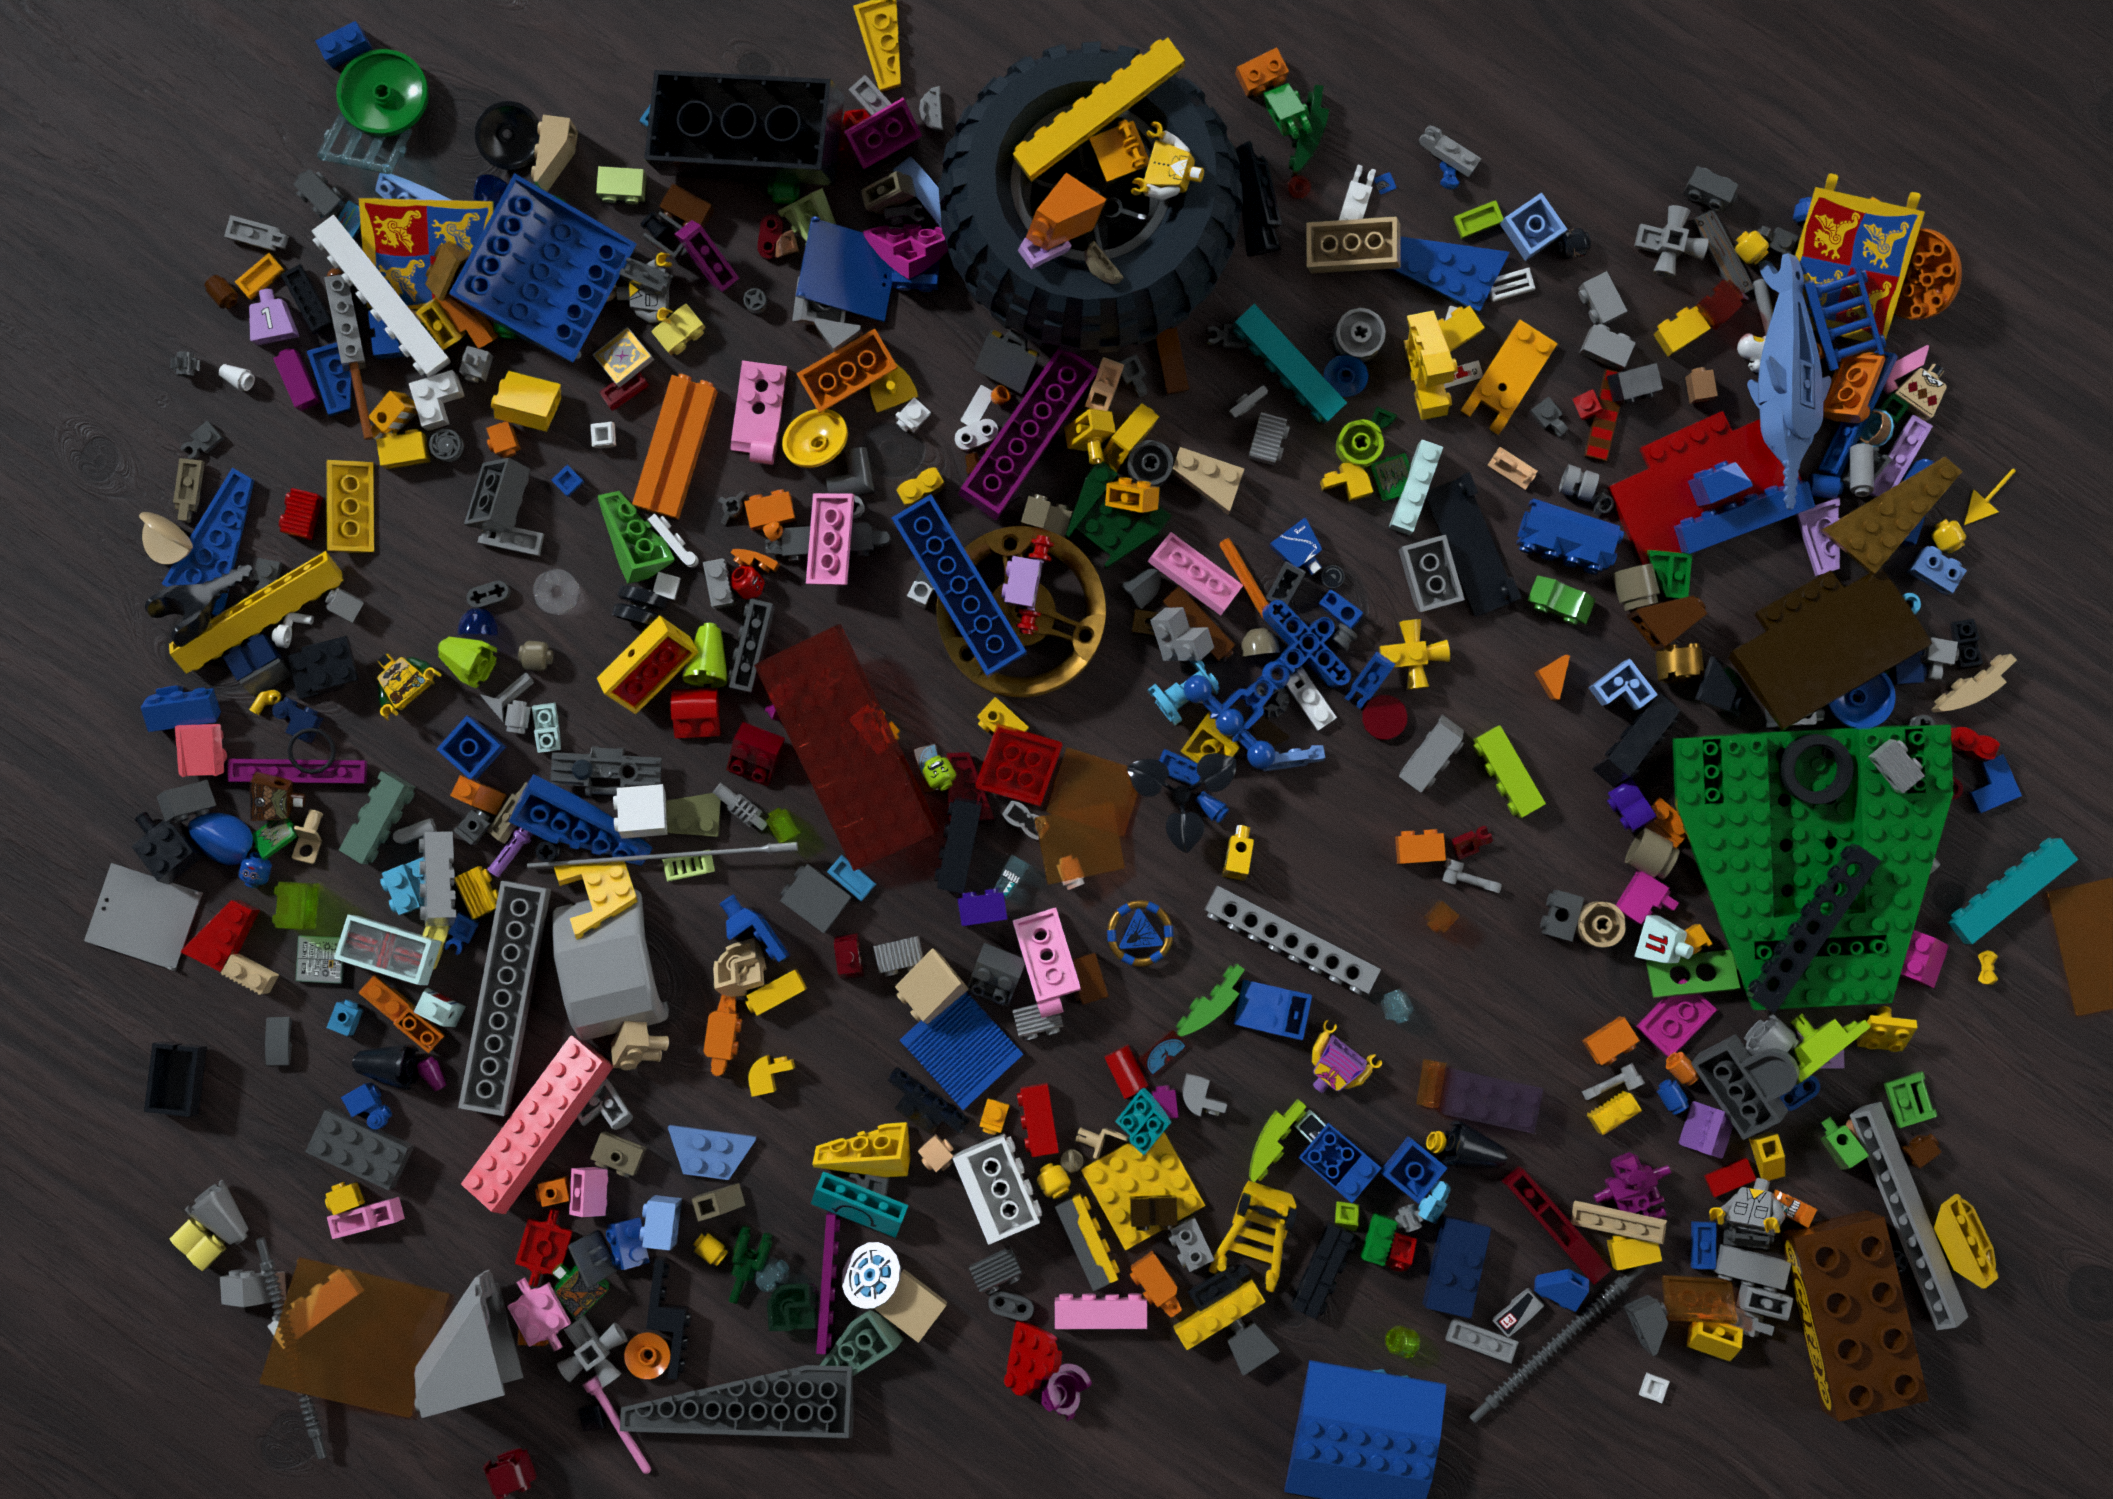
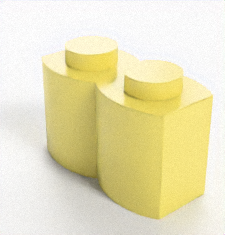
M684 304L667 318L671 320L670 324L661 322L651 332L670 355L674 353L678 355L686 348L685 344L691 339L695 341L700 338L706 327L691 308Z
M190 1218L170 1238L174 1246L185 1254L201 1271L207 1269L227 1249L224 1246L225 1242L216 1234L210 1233L205 1226L194 1218Z

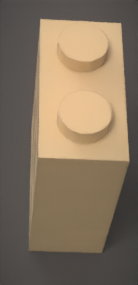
M903 1269L895 1294L885 1304L875 1308V1310L919 1343L946 1307L947 1301Z

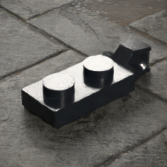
M1245 1263L1235 1269L1231 1265L1226 1267L1225 1271H1219L1188 1290V1293L1198 1310L1202 1311L1237 1290L1243 1284L1241 1278L1250 1273Z

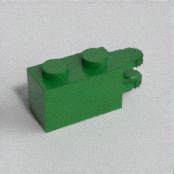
M1289 83L1264 93L1267 111L1283 137L1291 134L1293 139L1299 137V130L1304 129L1306 134L1312 132V127L1307 119L1309 116L1308 108L1305 103L1301 104L1298 91H1293Z

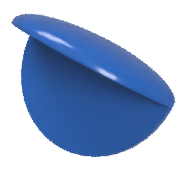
M210 813L195 817L188 823L189 834L194 844L207 857L218 863L238 865L246 858L247 853L252 847L253 836L250 828L242 820L232 815Z

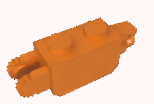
M722 995L718 1009L708 1017L704 1053L707 1057H712L711 1072L716 1077L726 1072L728 1060L733 1059V1055L738 1053L739 1042L735 1040L736 1033L741 1031L742 1019H739V1013L736 1011V997Z

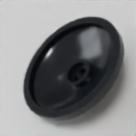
M499 101L493 103L477 119L474 130L477 149L487 162L497 168L515 170L525 167L535 159L534 149L535 145L539 144L540 139L537 132L540 121L531 109L519 102ZM506 129L510 130V135L503 137V131Z

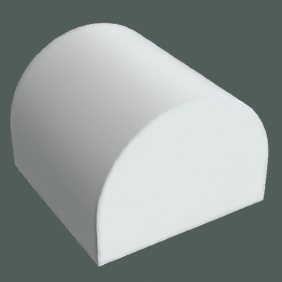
M614 422L591 424L592 447L611 448L616 446Z

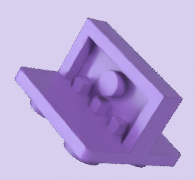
M1692 1101L1679 1144L1708 1155L1723 1158L1733 1124L1726 1116L1725 1111Z

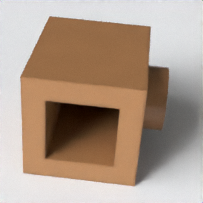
M1705 367L1691 370L1692 373L1685 377L1690 404L1710 401L1716 398L1718 395L1713 369L1706 370Z

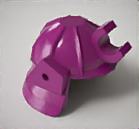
M1060 1365L1058 1373H1053L1045 1383L1044 1388H1042L1041 1404L1048 1412L1054 1410L1060 1416L1064 1414L1066 1421H1070L1075 1417V1411L1079 1406L1080 1392L1091 1386L1090 1377L1077 1365Z

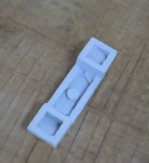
M910 156L893 169V172L899 171L903 175L911 176L916 198L932 216L937 226L941 227L939 188Z

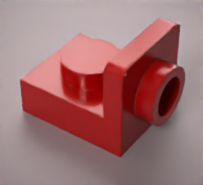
M1395 1232L1385 1264L1394 1271H1407L1412 1265L1417 1239Z

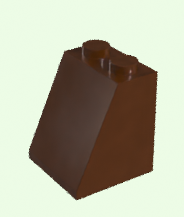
M1693 595L1639 608L1626 616L1650 647L1656 651L1666 647L1708 613L1705 610L1706 606L1703 601L1698 597L1695 598Z

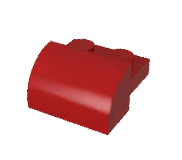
M718 687L672 690L671 720H673L675 738L720 736Z

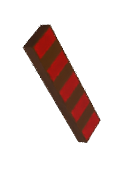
M1604 370L1598 395L1603 411L1593 416L1583 457L1606 462L1608 459L1621 401H1612L1607 376L1619 373L1617 371Z

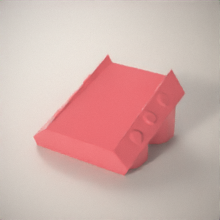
M220 724L175 726L179 775L182 777L217 776L224 773L227 752L222 748L224 735Z

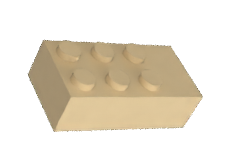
M1397 217L1306 223L1307 268L1310 273L1401 268L1400 222Z

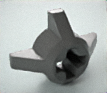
M741 491L736 497L719 498L718 502L723 504L722 509L725 513L721 523L725 526L730 518H736L742 514V500L746 496L745 492Z

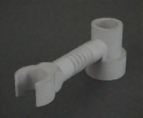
M1449 858L1446 859L1444 865L1446 870L1442 881L1456 884L1458 880L1500 893L1501 883L1463 873L1464 863Z
M1633 1063L1620 1068L1621 1074L1582 1091L1585 1099L1589 1100L1621 1083H1625L1629 1091L1645 1082L1641 1074L1638 1075Z

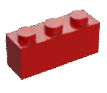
M1048 1083L1021 1087V1093H1017L1019 1107L1023 1106L1025 1115L1020 1117L1022 1129H1027L1028 1138L1024 1139L1026 1152H1031V1157L1059 1153Z

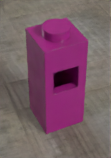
M285 349L279 352V356L273 359L294 407L303 411L321 403V399L301 354L295 349Z

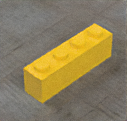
M1252 1278L1241 1284L1237 1290L1206 1309L1198 1310L1174 1325V1330L1186 1350H1189L1265 1303V1300Z

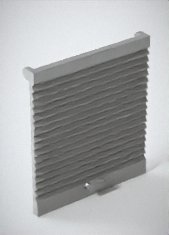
M111 863L84 941L175 971L182 955L180 951L184 948L203 892L175 883L165 884L158 882L154 876Z

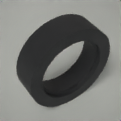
M1818 734L1804 735L1793 740L1784 749L1779 761V776L1786 791L1796 799L1813 804L1828 803L1839 798L1849 787L1853 777V761L1847 748L1835 738ZM1820 746L1827 749L1835 758L1837 765L1836 776L1833 782L1825 789L1809 791L1798 782L1795 775V764L1800 754L1806 749Z

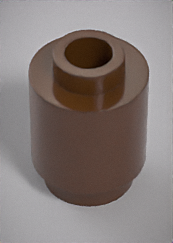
M213 275L205 282L206 292L221 309L232 308L237 303L238 293L225 278Z

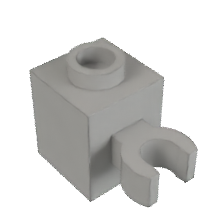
M467 346L459 372L465 376L467 381L478 383L479 380L486 382L493 355L488 351Z
M1930 637L1932 645L1925 649L1924 655L1921 656V662L1931 663L1928 671L1929 679H1942L1943 666L1954 665L1959 657L1958 642Z

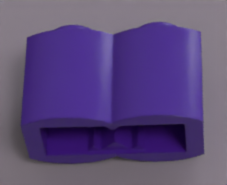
M1632 779L1608 792L1609 799L1607 803L1613 812L1617 810L1622 818L1619 821L1626 831L1630 829L1632 833H1635L1657 819L1653 809Z

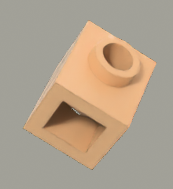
M937 1134L918 1150L923 1157L921 1161L928 1170L933 1168L937 1172L941 1168L944 1171L953 1163L951 1160L954 1156L952 1153L954 1150L953 1146L946 1139L942 1141Z

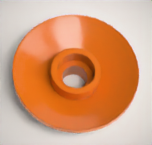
M645 1332L636 1335L629 1341L625 1349L624 1359L628 1370L633 1375L641 1379H653L660 1376L667 1369L671 1353L667 1342L661 1336ZM650 1350L653 1353V1357L647 1358L645 1351Z

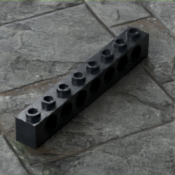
M1851 843L1850 846L1848 845L1842 850L1840 854L1841 859L1837 865H1833L1829 869L1825 882L1818 885L1813 893L1815 895L1814 898L1801 909L1800 918L1789 926L1787 930L1788 935L1784 941H1780L1775 946V953L1772 958L1765 961L1760 969L1762 971L1761 974L1748 985L1746 995L1768 1011L1775 1014L1880 864L1881 860L1861 846ZM1854 864L1855 872L1849 876L1847 868L1849 865ZM1840 883L1842 886V890L1839 894L1836 895L1834 893V887L1836 884ZM1827 902L1829 905L1828 911L1822 914L1820 910L1821 905ZM1811 921H1814L1815 929L1809 933L1807 926ZM1801 940L1802 948L1795 952L1794 944ZM1788 959L1789 966L1786 970L1782 971L1780 967L1781 962ZM1774 978L1776 981L1775 987L1769 990L1767 983L1770 979Z

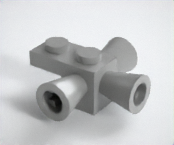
M1669 206L1668 224L1663 229L1645 224L1639 225L1634 248L1661 254L1653 271L1657 276L1674 278L1676 258L1683 252L1701 261L1706 254L1708 247L1707 238H1687L1689 229L1683 227L1691 211L1686 207Z
M585 1315L564 1329L577 1348L574 1351L575 1355L557 1363L559 1371L567 1381L571 1382L583 1368L588 1371L594 1367L603 1388L622 1374L606 1359L610 1354L609 1349L628 1341L624 1331L616 1322L601 1337L598 1336Z

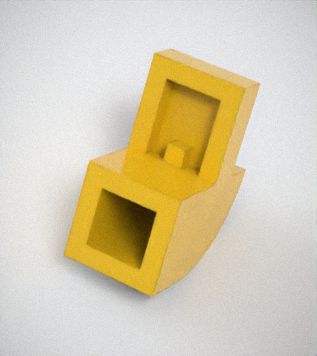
M1342 463L1339 466L1340 474L1337 471L1324 474L1325 478L1320 481L1322 491L1344 485L1349 502L1370 496L1373 493L1370 479L1365 470L1351 463Z
M766 1055L757 1060L751 1067L748 1077L751 1096L775 1092L776 1085L773 1073L794 1069V1059L788 1060L787 1056L774 1058V1063H771L770 1056Z

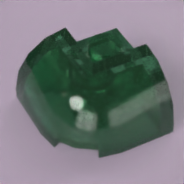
M814 1283L785 1284L773 1291L767 1304L769 1331H791L793 1329H813L818 1327L817 1303L820 1302Z

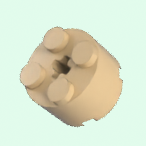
M1590 902L1581 908L1576 933L1587 945L1593 947L1613 946L1624 936L1626 928L1624 914L1612 903ZM1598 920H1603V929L1597 928Z

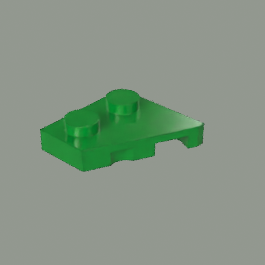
M1647 550V556L1650 563L1653 564L1663 597L1675 599L1688 597L1692 554Z

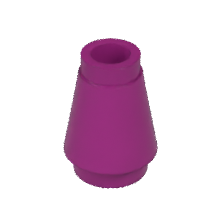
M430 1056L416 1065L418 1068L417 1073L433 1088L434 1092L446 1085L437 1059L434 1060Z

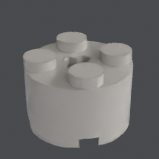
M1774 1014L1767 1015L1768 1020L1763 1022L1760 1019L1747 1032L1744 1038L1747 1043L1744 1047L1753 1056L1770 1048L1788 1052L1793 1050L1799 1041L1796 1039V1034Z

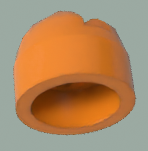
M998 385L991 392V400L994 404L1003 405L1010 400V392L1003 385Z
M770 522L763 527V531L766 537L774 542L782 536L783 527L778 522Z

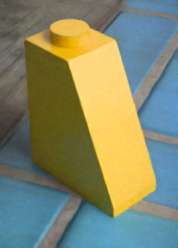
M1141 403L1109 440L1102 452L1103 462L1117 472L1129 458L1132 449L1142 442L1150 432L1159 416L1151 408Z

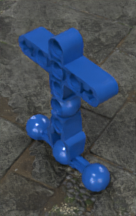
M1274 600L1263 608L1262 616L1289 646L1278 659L1265 665L1262 675L1257 678L1256 682L1251 684L1246 690L1239 689L1233 692L1223 704L1211 694L1212 685L1206 677L1194 675L1188 678L1184 684V694L1187 700L1196 704L1202 703L1211 712L1210 719H1215L1218 731L1224 736H1232V742L1239 741L1248 750L1247 759L1249 763L1257 769H1267L1275 761V749L1266 741H1257L1247 729L1263 715V706L1273 692L1287 685L1290 675L1295 672L1294 669L1306 662L1331 688H1339L1347 684L1351 678L1349 669L1324 644L1334 632L1335 626L1333 621L1327 617H1322L1307 626L1282 600ZM1274 608L1277 609L1276 615L1272 613ZM1287 623H1291L1294 626V633L1288 631ZM1318 624H1322L1325 627V634L1319 632ZM1303 639L1309 641L1310 649L1304 648ZM1288 654H1289V655H1292V656L1294 657V659H1295V664H1294V665H1291V664L1288 662V660H1287ZM1319 655H1321V656H1323V657L1325 658V660H1326V665H1325V666H1323V665H1321V664L1319 663V661H1318ZM1273 670L1279 673V681L1272 677ZM1336 673H1338V674L1340 675L1339 678H1338V679H1339L1338 681L1336 680V677H1337V674H1336ZM1258 685L1263 687L1264 696H1260L1257 693L1256 688ZM1238 698L1244 699L1245 704L1251 707L1252 715L1245 722L1238 710L1229 708Z

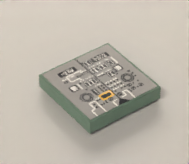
M299 935L295 981L343 983L344 962L334 959L340 937Z

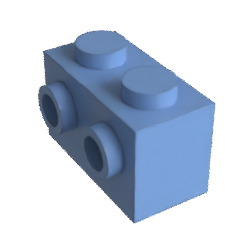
M1927 546L1920 549L1907 572L1946 596L1955 591L1967 570L1961 567L1962 564L1959 561L1943 556L1942 551L1938 548Z

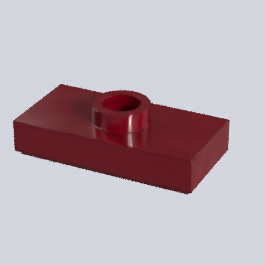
M638 372L620 388L613 382L599 393L608 407L614 411L648 387L649 384L642 374Z

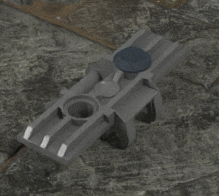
M593 746L590 754L552 753L551 783L554 785L585 786L586 797H591V795L617 796V788L661 785L662 758L624 756L626 748L623 747L612 749ZM630 765L635 769V775L627 779L624 773L625 767ZM593 778L621 779L620 787L592 786Z

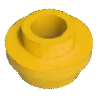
M1436 1131L1428 1135L1426 1146L1432 1153L1439 1154L1446 1148L1447 1139L1443 1132Z

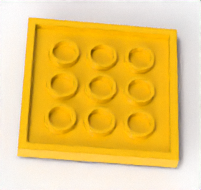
M1165 1132L1146 1155H1143L1128 1142L1081 1169L1125 1251L1161 1231L1159 1230V1225L1150 1226V1230L1137 1231L1136 1227H1131L1130 1196L1176 1195L1177 1221L1205 1206Z

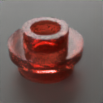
M1300 175L1293 177L1288 185L1289 193L1295 198L1306 197L1311 189L1310 181ZM1300 184L1303 186V190L1298 191L1295 186Z

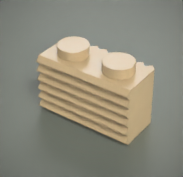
M238 953L230 955L221 972L226 978L229 977L230 980L233 979L234 982L254 990V993L258 992V995L270 993L279 974Z

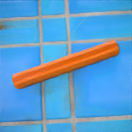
M1227 538L1221 541L1219 546L1263 618L1262 611L1268 605V602L1232 541Z

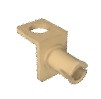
M310 809L304 827H294V831L299 838L292 855L293 860L309 864L315 863L322 843V839L317 832L323 817L321 812ZM305 845L313 848L312 854L308 857L300 855V849Z
M1080 1127L1078 1131L1080 1135L1076 1136V1142L1094 1147L1093 1158L1098 1159L1107 1134L1128 1141L1129 1136L1108 1128H1103L1100 1134H1096Z

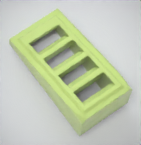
M712 855L701 856V858L700 856L663 859L667 882L715 871ZM691 858H694L696 871H693ZM682 860L685 861L687 873H684ZM676 861L678 875H675L672 863Z

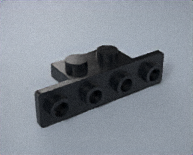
M896 1067L887 1079L888 1082L905 1093L894 1109L928 1134L932 1135L942 1121L959 1133H962L969 1123L970 1119L961 1111L952 1107L943 1098L934 1094L924 1084L919 1083L899 1067Z

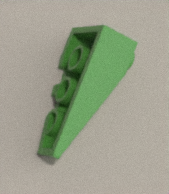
M620 491L598 495V501L619 566L628 584L649 579L674 562V557L661 535L658 536L651 529V524L648 521H644L636 513L637 509Z

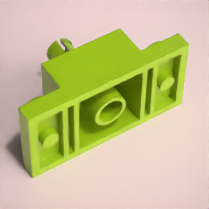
M1802 1013L1793 1019L1790 1023L1803 1036V1041L1788 1052L1795 1059L1799 1067V1079L1795 1085L1803 1082L1867 1031L1871 1026L1866 1020L1859 1023L1853 1021L1842 1028L1837 1020L1834 1019L1820 1028L1814 1029Z

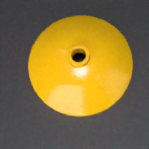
M817 409L807 411L794 419L786 429L782 442L784 453L793 464L799 467L813 468L824 465L833 460L844 448L848 437L847 425L841 415L833 410L826 409L821 413Z

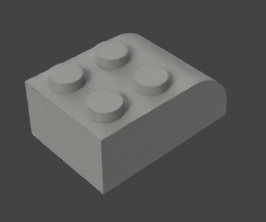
M1446 535L1406 545L1398 550L1411 596L1419 613L1465 600Z

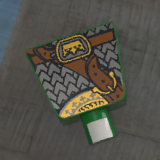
M560 1263L552 1271V1274L560 1281L555 1286V1293L576 1321L609 1289V1283L605 1279L587 1288L577 1265L570 1271Z

